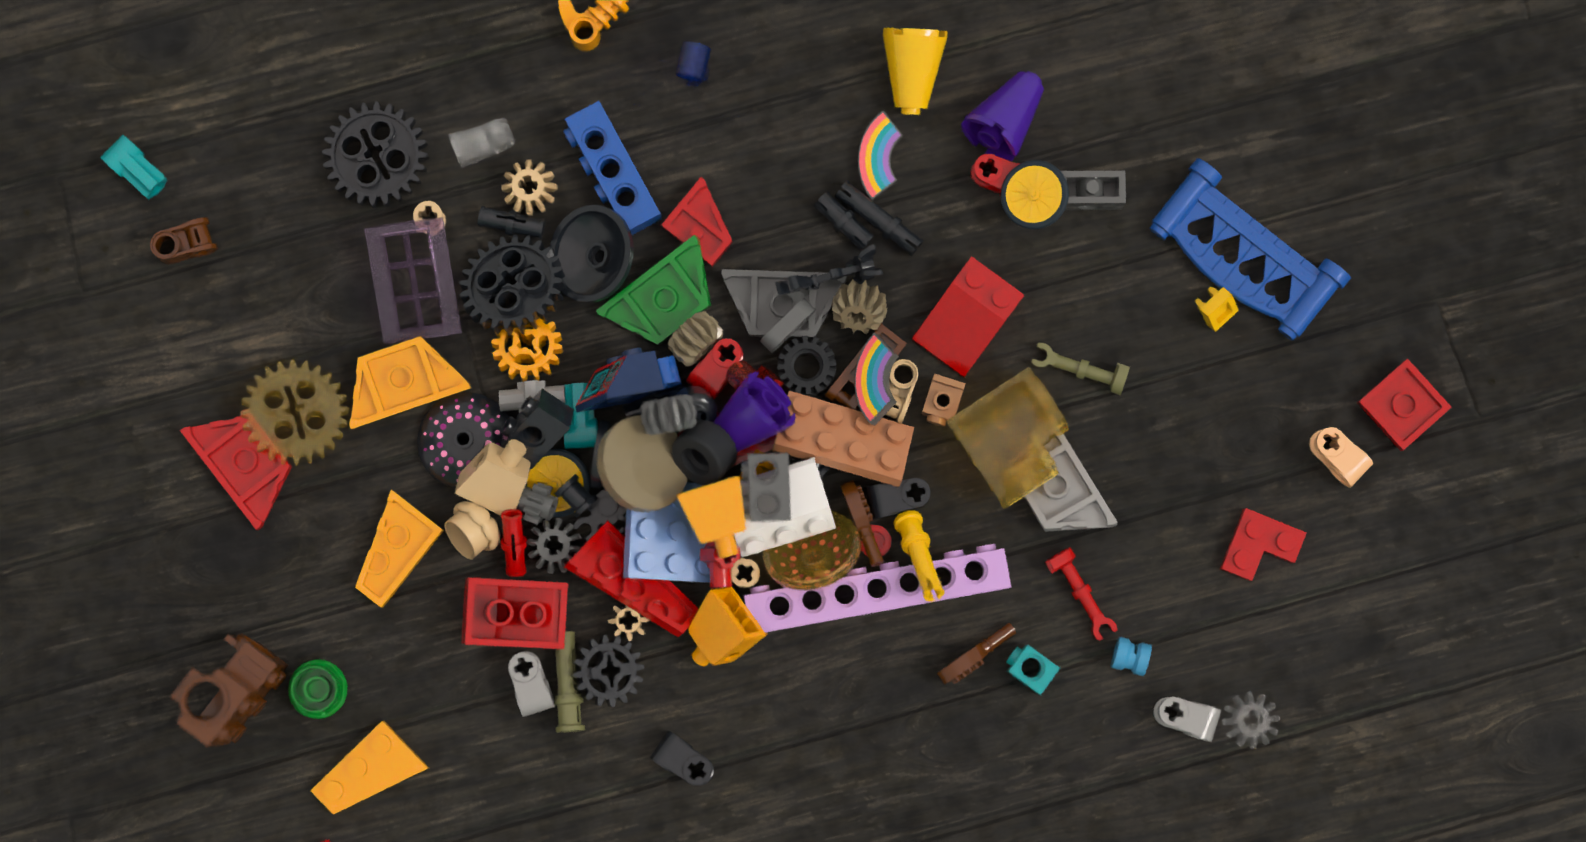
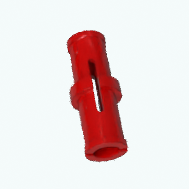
M508 509L501 513L503 538H501L500 543L501 549L505 551L506 575L519 577L526 574L524 549L527 547V539L523 535L522 512L517 509ZM512 534H514L515 538V552L513 551Z

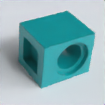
M1025 645L1023 649L1017 646L1006 660V663L1010 665L1006 672L1038 695L1043 693L1060 669L1029 645ZM1028 658L1036 660L1039 665L1038 673L1031 678L1025 676L1021 669L1022 663Z

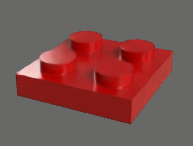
M1409 359L1404 360L1357 402L1400 451L1406 449L1452 408Z

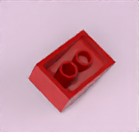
M971 256L912 340L964 378L1021 302L1024 294Z
M465 578L461 644L564 649L568 583Z

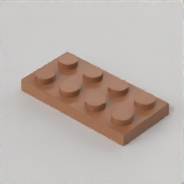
M793 391L788 392L787 396L792 403L788 410L790 416L795 413L796 418L791 427L776 434L773 451L789 453L791 456L804 460L814 458L815 462L821 465L896 487L900 486L914 427L882 418L874 426L868 422L861 411Z

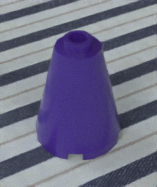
M1030 71L1018 72L967 114L961 124L967 139L975 147L978 143L986 147L987 150L984 154H994L1012 161L1020 152L1044 92L1039 76Z
M758 372L749 374L742 381L713 422L729 434L734 441L737 453L787 430L794 424L796 418L795 413L790 416L788 407L792 403L783 389L768 376L763 380L756 377L759 374Z

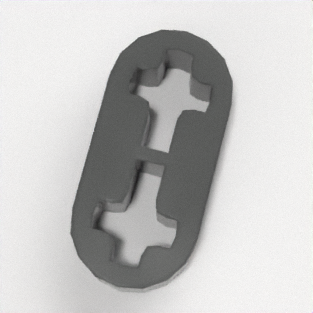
M805 298L802 299L764 335L760 342L773 353L814 314L816 309Z

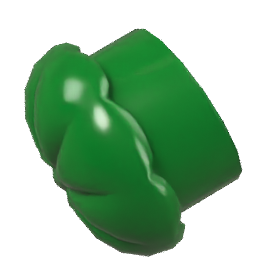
M321 659L310 660L300 665L292 674L288 686L289 698L293 707L300 714L312 719H323L335 714L344 704L348 691L347 681L341 669L332 662Z

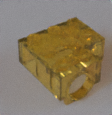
M1030 367L947 420L952 434L957 441L959 440L973 465L977 466L980 475L992 493H995L1003 509H1006L1059 474L1055 461L1044 446L1051 442V439L1057 435H1062L1069 429L1065 417L1059 411L1037 376H1034Z

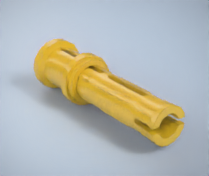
M915 510L904 511L895 517L893 522L897 532H900L902 537V550L910 555L923 592V598L929 602L935 601L931 591L933 589L939 600L944 595V589L941 586L928 550L930 538L921 526L923 523L922 515Z

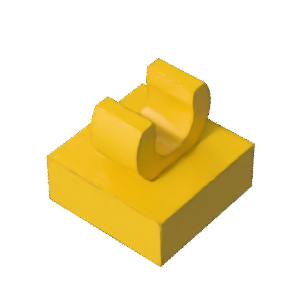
M1209 287L1207 290L1212 298L1206 303L1202 302L1199 298L1195 300L1206 324L1215 332L1239 311L1232 294L1224 287L1219 291Z

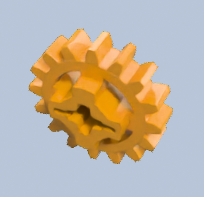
M538 318L536 320L537 329H525V334H521L518 327H516L512 335L508 336L505 328L502 329L497 335L499 339L491 340L492 347L498 349L492 354L494 361H500L498 364L499 370L502 372L509 368V378L514 379L517 374H520L522 382L527 381L528 375H533L535 380H540L539 373L542 371L550 375L549 365H559L560 363L559 358L555 354L563 353L562 345L558 344L562 337L560 332H554L556 325L553 321L545 324V321ZM530 324L525 325V328H532ZM511 337L513 343L506 353V344ZM520 340L523 343H526L528 346L533 345L535 354L532 352L531 349L529 350L526 347L522 348ZM548 340L549 347L546 355L544 356L542 353V347L546 345V341Z

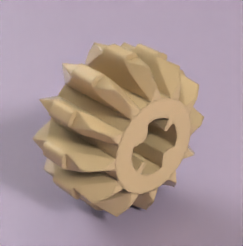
M526 160V169L523 170L518 163L513 164L517 173L515 175L510 172L504 174L505 178L512 182L501 186L503 192L510 193L504 200L507 204L516 202L514 211L517 213L521 212L524 206H526L527 215L532 216L534 212L533 206L536 205L539 211L543 213L546 211L542 203L543 200L548 203L555 201L554 197L547 193L557 191L555 183H548L554 178L553 172L543 173L545 165L542 162L537 164L534 170L531 160ZM532 181L534 186L537 187L536 190L532 189V194H526L522 188L523 185L527 187L526 182Z

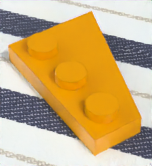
M393 490L390 491L386 508L382 518H380L371 549L368 551L355 587L381 608L386 605L444 531Z
M382 721L311 792L332 814H336L429 767L385 721Z

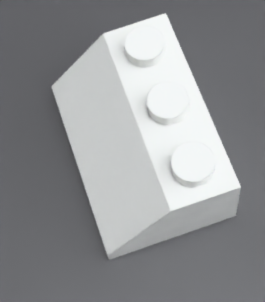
M814 458L789 465L791 520L750 522V515H744L746 530L734 534L742 557L836 528ZM775 470L757 476L760 479L769 480L775 475ZM740 480L743 501V495H749V481ZM765 494L758 498L757 506L761 512L771 513L776 509L777 502L773 496Z

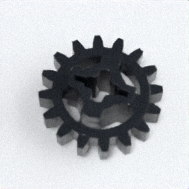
M607 635L600 636L599 644L594 639H589L588 644L590 648L588 650L583 647L578 649L582 655L581 660L573 659L572 661L573 664L579 666V670L571 673V677L580 678L581 681L575 686V689L586 690L583 696L585 700H590L595 696V705L601 706L604 699H606L609 707H615V698H618L622 703H626L627 692L631 694L637 693L636 688L633 686L634 682H643V678L637 676V671L644 669V665L636 664L635 662L641 654L639 652H629L632 646L631 642H625L621 646L619 636H614L611 643H609ZM612 649L621 653L626 662L621 663L617 660ZM598 652V659L591 667H587L591 657ZM607 664L614 667V673L609 674V679L606 675L601 674V669L606 668ZM624 675H628L624 685L618 689V682ZM588 679H595L600 683L603 693L596 690Z

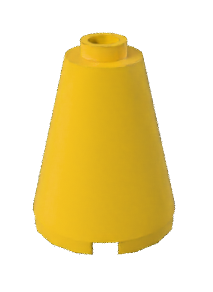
M883 28V39L895 107H901V114L920 115L921 108L927 109L947 41V31Z

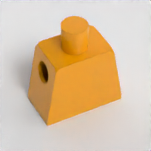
M739 476L677 494L701 544L714 540L719 558L739 553L733 534L746 530Z
M733 587L710 590L689 626V634L698 645L692 652V658L700 666H707L709 663L719 665L733 662L766 636L765 631Z

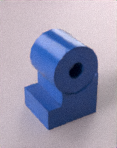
M668 356L657 359L664 389L661 391L681 386L675 357Z

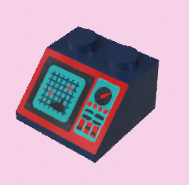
M634 348L623 351L621 356L607 359V365L595 370L575 408L578 413L631 404L663 390L664 386L655 351L642 353L641 348Z

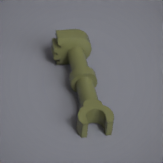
M1037 344V349L1045 351L1047 358L1044 361L1032 359L1031 364L1034 367L1042 369L1050 366L1077 374L1076 378L1084 380V377L1108 384L1112 393L1121 395L1130 369L1129 366L1117 363L1113 373L1089 365L1090 361L1084 359L1079 362L1053 352L1048 344Z

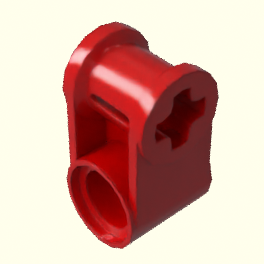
M983 154L973 164L971 178L978 186L1001 195L1002 185L1006 176L1019 163L1008 161L994 154ZM985 164L991 165L990 171L992 173L988 177L982 175L983 169L981 168Z
M725 338L719 340L706 357L693 369L686 382L691 386H700L706 389L712 398L715 399L743 360L742 348L732 339ZM731 347H734L733 354L736 356L733 361L726 359L722 362L723 355L720 352L721 349L729 350Z

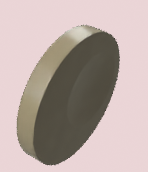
M641 416L626 418L613 425L605 433L598 448L597 466L605 489L616 502L629 510L648 513L660 510L678 498L677 494L682 493L687 477L676 466L672 457V444L678 438L676 433L672 431L650 435L645 432Z

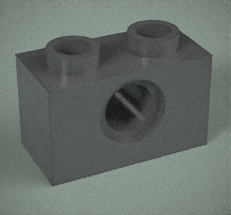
M1061 171L1069 188V199L1065 210H1121L1126 204L1125 171Z

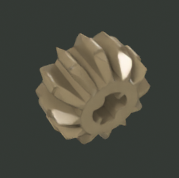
M853 279L849 285L841 284L836 295L833 296L831 304L833 306V320L840 322L841 329L851 328L853 334L857 330H861L866 335L870 329L878 330L881 322L886 318V294L879 292L878 285L868 286L866 280L862 284H858Z
M706 311L695 313L691 318H688L669 339L668 346L673 356L685 366L697 364L701 359H704L714 345L722 339L723 329L718 325L719 322Z

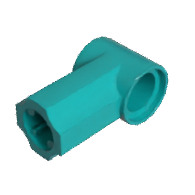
M123 134L100 158L120 177L124 176L149 200L164 188L168 179L143 157L145 154Z
M588 383L565 385V404L574 409L571 427L564 434L565 449L595 447L598 422L597 418H595L594 410L577 413L575 408Z

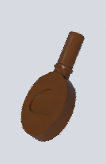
M853 480L840 484L849 513L871 566L881 565L884 561L870 525V521H873V516L870 513V508L861 485L856 487Z
M1007 623L936 674L944 685L950 681L953 684L959 682L983 665L984 661L982 659L1015 635L1016 630L1010 623Z

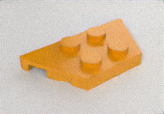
M422 336L358 357L356 385L353 392V408L349 425L351 429L470 389L471 385Z

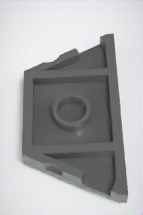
M722 269L721 272L722 278L750 337H764L774 325L804 298L816 311L789 338H802V336H808V338L816 337L832 308L833 296L836 295L841 284H845L847 276H844L837 280L821 283L819 289H801L795 293L778 295L775 284L777 281L788 280V277L794 275L811 277L814 274L819 276L825 273Z

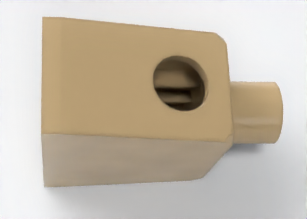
M515 439L510 440L505 448L495 443H488L459 474L455 494L500 516L505 510L516 509L526 485L531 464L529 460L523 458L527 451L525 445Z

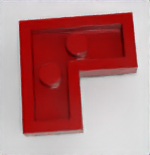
M1244 508L1220 569L1245 580L1252 581L1264 552L1293 564L1297 559L1306 532Z

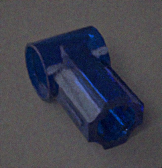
M683 42L675 73L676 76L685 79L687 85L696 87L701 82L707 81L710 71L708 61L711 48L695 42Z

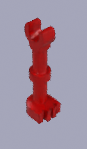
M1068 547L1048 558L1045 564L1051 573L1059 569L1062 570L1074 590L1071 594L1075 600L1079 599L1092 622L1091 633L1093 637L1101 641L1103 638L1099 633V627L1102 624H1107L1112 632H1116L1117 625L1112 619L1106 618L1100 611L1090 594L1092 591L1090 585L1083 582L1072 561L1076 555L1072 548Z

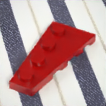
M606 521L564 567L676 637L681 636L690 626L699 608L671 581L623 578L625 536L609 521Z

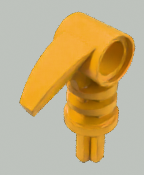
M558 0L560 15L574 46L582 51L594 49L600 41L599 31L603 27L609 29L611 27L608 23L610 20L617 21L616 13L618 11L626 13L629 10L626 4L628 0H595L597 6L595 8L589 7L581 14L574 10L570 0ZM582 27L593 29L592 36L585 40L577 38L576 33Z

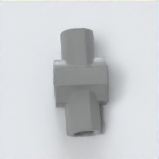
M545 380L518 382L517 389L499 390L500 411L520 410L523 402L529 396L534 398L542 388L565 403V385L546 386Z

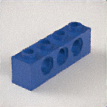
M600 101L565 118L568 128L563 131L572 148L578 145L584 156L579 158V161L587 176L593 173L599 184L594 186V189L601 202L604 204L609 201L612 209L626 221L631 234L633 235L661 220V213ZM592 136H601L604 139V144L601 148L593 150L587 147V141ZM607 164L618 165L620 170L615 177L607 178L602 175V170ZM623 192H631L635 195V200L629 206H621L617 203L618 196Z

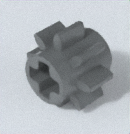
M538 482L533 485V488H524L518 502V510L525 512L523 520L538 525L542 523L543 519H552L558 504V497L550 495L553 487Z

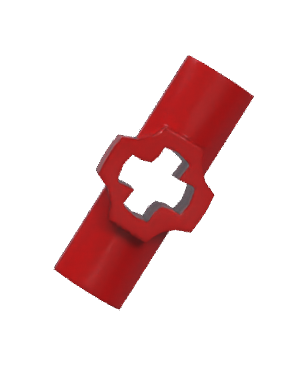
M714 540L707 542L700 549V560L710 569V588L732 587L731 568L740 559L739 547H737L739 553L724 558H719Z

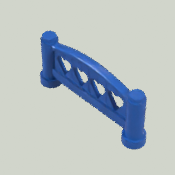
M1196 158L1189 167L1191 173L1151 221L1153 224L1149 229L1163 240L1168 236H1172L1191 262L1220 289L1224 287L1232 294L1234 299L1242 304L1279 320L1281 325L1278 327V330L1285 337L1293 341L1296 336L1300 337L1338 288L1343 289L1351 279L1350 275L1339 265L1327 258L1316 268L1215 189L1222 179L1221 174L1207 162ZM1214 215L1211 242L1207 244L1201 243L1198 235H1191L1188 232L1187 227L1189 223ZM1240 235L1238 258L1235 263L1229 264L1224 260V255L1214 253L1213 246L1216 242ZM1265 255L1264 275L1261 283L1254 284L1250 281L1249 275L1245 276L1239 272V265L1242 262ZM1291 275L1289 300L1286 304H1279L1275 296L1266 294L1264 289L1266 283Z

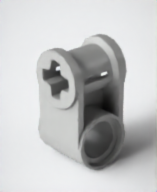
M523 651L514 655L509 662V672L522 716L526 717L555 707L554 697L538 656L530 651ZM522 657H524L526 662L531 661L533 663V667L529 669V675H526L524 671L517 670V665L521 664Z
M1179 697L1161 698L1156 702L1153 709L1154 718L1159 724L1207 742H1212L1221 712L1217 708L1198 702L1187 701ZM1173 705V710L1177 711V716L1169 718V714L1164 712V709Z

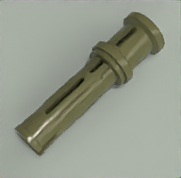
M565 632L564 649H556L558 695L554 699V705H557L558 709L556 733L585 731V725L581 724L580 704L583 703V697L575 689L577 678L571 677V673L577 671V666L572 663L573 659H576L575 632Z

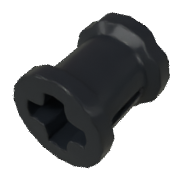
M577 474L572 476L554 493L557 497H562L574 510L573 515L576 518L598 499L595 494L591 495L580 484Z

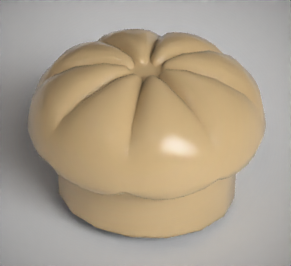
M462 501L455 505L453 509L454 515L445 523V530L456 550L462 556L471 560L483 550H494L500 542L501 534L496 520L490 517V512L471 501Z

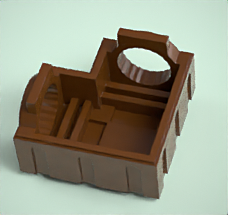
M238 633L237 636L228 634L224 639L238 650L224 669H216L211 676L203 675L193 668L171 696L180 704L182 715L177 720V724L207 747L228 745L231 741L236 743L247 729L244 723L251 715L257 716L266 705L267 701L264 697L270 689L276 690L287 677V674L284 672L289 666L287 663L262 644L242 633ZM203 681L217 684L221 689L202 714L199 716L191 714L187 704L191 688Z

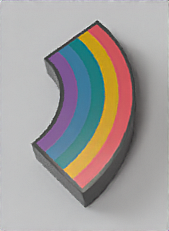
M884 111L880 112L867 127L858 153L860 181L866 195L872 201L897 182L891 169L890 159L893 148L903 135Z
M876 333L872 334L863 347L855 371V393L859 407L868 422L874 426L897 403L890 390L889 377L892 366L899 357L880 335Z

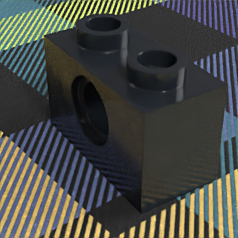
M542 388L534 398L529 396L523 402L519 414L515 418L509 417L500 431L503 434L500 446L505 448L512 439L522 442L527 449L523 458L529 460L531 463L530 468L533 469L570 429L574 409Z

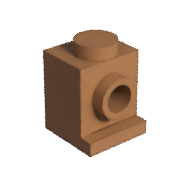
M934 374L921 413L928 416L926 421L945 427L946 422L953 424L966 383ZM940 395L947 396L949 404L945 407L939 406L937 397Z

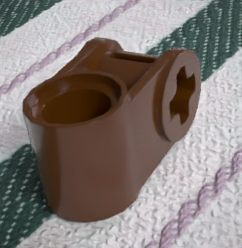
M207 217L193 219L179 226L159 231L154 234L150 241L152 253L166 264H175L187 259L206 256L218 250L217 244L212 243L208 230L210 222ZM173 240L175 242L174 250L167 255L161 254L160 247L163 242Z

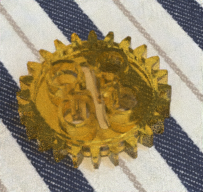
M291 359L290 367L285 369L279 361L276 372H273L269 367H265V379L258 375L254 376L258 387H246L248 394L252 398H242V405L250 408L241 411V418L250 419V421L243 424V431H253L248 437L249 443L260 441L257 446L258 453L269 449L268 460L271 461L278 454L281 455V465L286 463L288 457H293L295 466L299 465L300 457H305L306 461L311 464L312 454L316 453L322 459L325 457L324 446L331 450L335 449L332 438L342 440L343 433L337 427H347L348 421L339 417L347 415L349 411L348 407L339 406L346 401V394L336 395L341 389L340 382L330 385L332 373L330 372L323 377L320 376V365L315 367L313 371H310L308 361L305 360L302 367L297 368L295 360ZM285 386L290 387L295 408L297 411H300V423L306 436L303 440L298 435L294 416L290 414L289 400L284 391ZM307 386L312 388L315 394L309 399H302L297 395V391L299 388ZM270 396H278L283 400V404L278 408L272 409L266 406L265 400ZM311 417H320L325 425L318 430L309 428L306 422ZM280 426H287L292 429L293 434L287 439H280L274 432Z

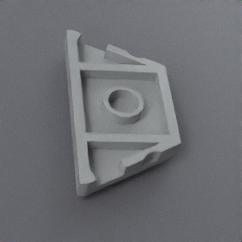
M1051 416L1045 422V426L1037 438L1033 440L1027 449L1023 459L1019 461L1011 473V477L1045 532L1116 526L1117 520L1055 419Z

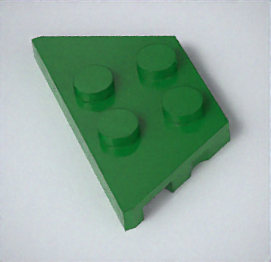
M693 235L596 310L598 315L606 317L622 325V327L660 345L670 338L688 318H691L695 313L703 312L709 308L711 301L700 240L697 235Z

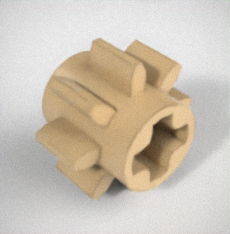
M628 606L622 610L619 607H613L614 611L618 614L616 619H610L608 623L617 625L618 629L614 633L615 636L626 632L628 641H632L633 633L636 631L641 635H645L644 630L640 627L642 622H649V619L642 617L641 614ZM628 611H631L632 616L638 617V623L632 624L631 630H627V626L620 622L621 618L626 617Z

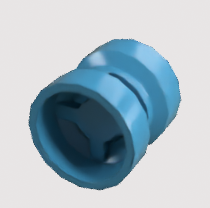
M1119 636L1114 648L1111 668L1117 670L1126 668L1130 669L1133 674L1144 676L1149 664L1152 645L1146 643L1136 645L1131 643L1130 639Z

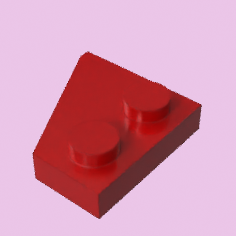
M700 177L661 225L662 228L682 244L693 235H697L700 240L703 261L711 267L714 266L733 243L707 184L702 177Z

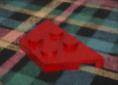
M249 414L235 417L234 419L210 422V424L195 427L189 426L181 429V433L256 530H260L278 497L292 465L255 417Z

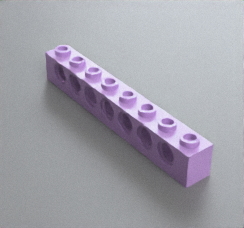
M995 544L976 547L977 553L964 555L963 550H956L944 553L945 559L933 561L935 569L945 568L950 573V582L946 586H942L944 595L939 600L935 590H931L935 599L933 602L1011 588L1004 548L996 550ZM898 561L879 565L880 571L867 573L866 567L847 570L848 577L835 579L832 573L814 576L815 581L821 579V582L804 584L808 585L806 587L802 585V581L796 579L782 582V589L770 591L769 585L750 588L751 594L744 595L747 608L765 633L931 602L923 598L919 580L918 587L913 592H906L901 588L900 578L902 575L909 573L916 576L917 579L918 577L913 563L909 566L899 567ZM969 562H976L982 567L983 573L979 580H970L965 575V566ZM828 575L831 576V577H830L829 579H827V580L824 579V578H825L826 576H828ZM878 579L884 582L886 593L883 597L874 598L869 595L867 586L870 581ZM841 585L849 586L854 592V598L848 604H841L835 598V590ZM809 591L817 592L822 599L820 607L815 610L807 609L802 603L804 594ZM783 597L789 602V610L785 615L777 616L771 612L770 603L774 598Z

